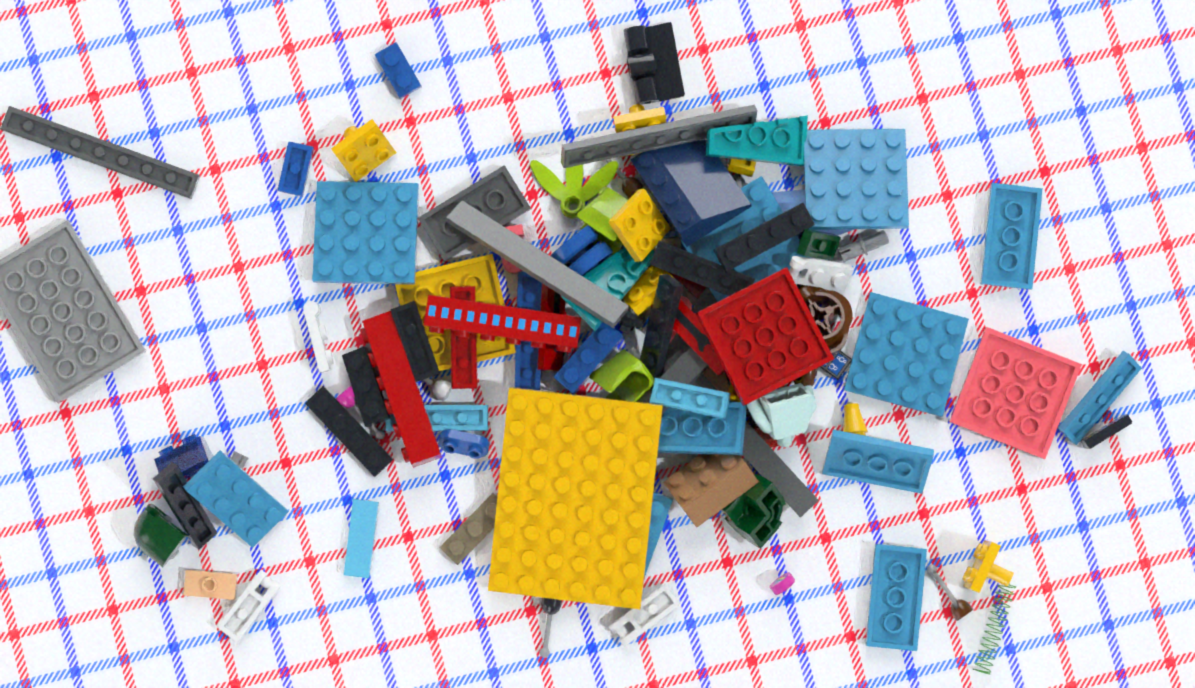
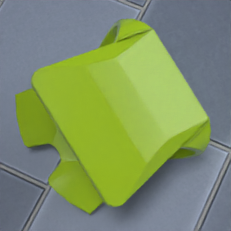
M603 187L599 190L598 197L577 214V217L585 223L580 230L589 225L599 234L597 240L592 245H595L598 241L606 242L613 251L611 255H614L621 250L623 243L608 221L628 200L611 188Z
M625 349L618 352L612 359L589 376L591 380L609 392L606 398L637 402L654 384V378L645 365Z

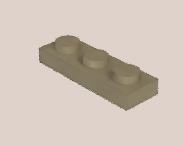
M492 493L439 547L457 565L494 529L497 496Z

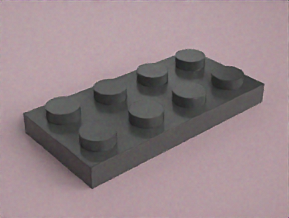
M504 165L418 217L445 262L477 243V241L446 222V217L461 200L502 226L531 210V207Z

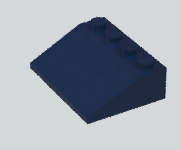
M706 139L645 151L630 159L636 173L686 247L752 207L719 157L706 156Z

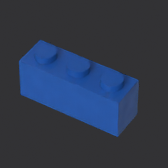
M601 323L596 331L592 332L556 373L554 378L575 395L590 378L589 376L601 366L623 341L624 336L615 328L610 327L606 323Z

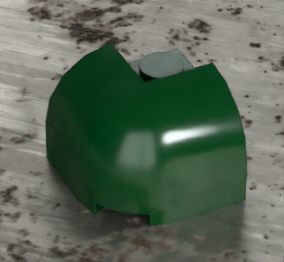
M754 474L759 482L721 511L726 516L724 518L726 522L738 534L761 549L783 523L780 521V517L783 512V506L786 503L773 482L763 476Z
M151 503L145 507L134 524L133 535L137 546L142 552L163 568L169 560L174 559L179 553L178 548L189 535L173 524L171 517Z

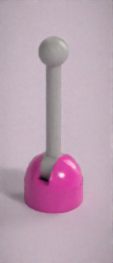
M349 386L336 400L344 407H353L361 416L352 386ZM376 425L370 426L375 432L377 439L385 437L383 430L378 429Z

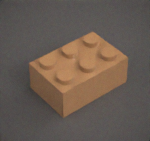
M700 454L679 471L673 473L663 483L697 528L759 481L740 455Z

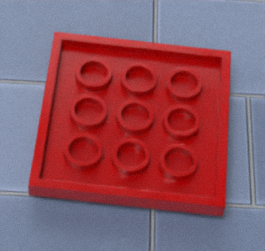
M787 267L696 313L743 406L834 360Z

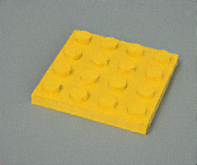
M493 254L417 271L415 285L395 284L400 306L415 301L423 325L428 295L450 298V287L475 286L476 302L505 306ZM424 326L439 371L451 369V331L444 330V334L429 332V327ZM477 334V362L516 353L515 345L506 344L505 338L495 337V342L480 340V335Z

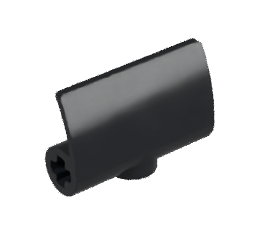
M667 22L650 27L639 25L624 29L628 53L627 67L629 77L633 81L636 103L645 105L684 97L685 92L672 23Z

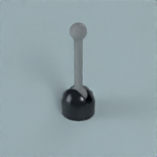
M542 598L541 600L542 609L547 613L543 648L540 650V656L543 658L548 657L550 654L548 643L552 615L560 610L562 600Z

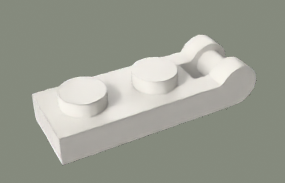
M792 256L789 263L791 266L789 272L796 285L801 284L845 291L854 272L850 264L800 256Z
M308 301L304 304L303 309L319 372L332 371L331 365L334 364L331 349L326 350L324 340L328 339L325 325H320L318 318L321 313V307L314 301Z
M260 570L217 626V628L236 642L240 641L282 586L279 582L270 580L267 577L268 574L263 570ZM259 585L267 589L264 596L256 591Z
M665 583L642 600L640 610H629L613 622L609 628L613 633L616 632L621 638L620 643L625 647L681 603ZM629 621L635 627L630 633L624 627Z

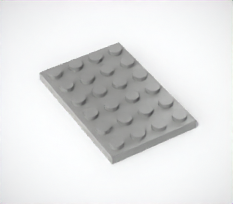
M66 220L0 260V307L57 403L63 402L147 351L69 220Z

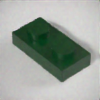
M805 229L799 240V247L796 253L806 257L833 261L841 237L832 233Z

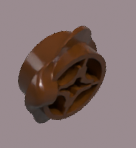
M801 286L798 289L814 320L815 317L819 319L815 322L832 355L838 354L847 342L849 328L852 323L853 313L849 301L836 291L814 286ZM817 304L826 305L828 307L821 308ZM838 315L840 324L834 332H831L829 323Z

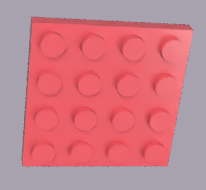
M985 327L949 422L1041 459H1046L1082 364Z

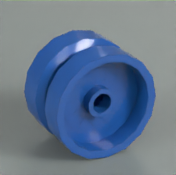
M587 225L550 256L565 266L571 263L568 268L584 276L604 262L613 251L606 242H600L590 249L589 247L597 240L599 234L595 229Z

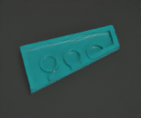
M808 115L709 129L707 131L706 156L803 167L805 165L804 143L807 139Z
M624 247L583 277L617 299L622 300L650 266L655 251L652 249L642 261L635 262ZM561 295L576 313L596 331L603 321Z

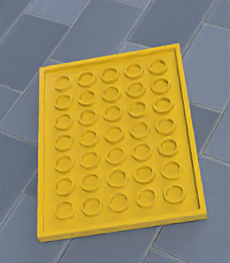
M509 387L488 591L641 609L663 405Z

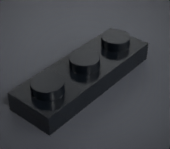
M413 301L390 309L415 382L440 374L416 302Z
M364 346L343 354L342 358L364 425L370 427L391 419L387 411L383 393L376 379L375 368L372 366L368 355L369 350Z

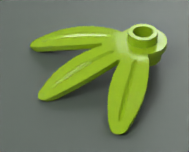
M537 160L530 162L531 170L539 184L551 196L561 201V212L564 216L571 219L578 218L577 214L586 207L585 202L596 197L601 188L609 185L619 166L617 161L609 162L599 169L583 187V165L566 168L567 187H565L560 179L545 165ZM571 204L578 205L576 210H570L569 206Z

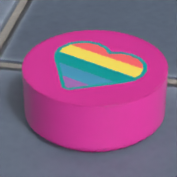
M787 572L777 578L769 588L775 595H779L795 583V578L790 572Z

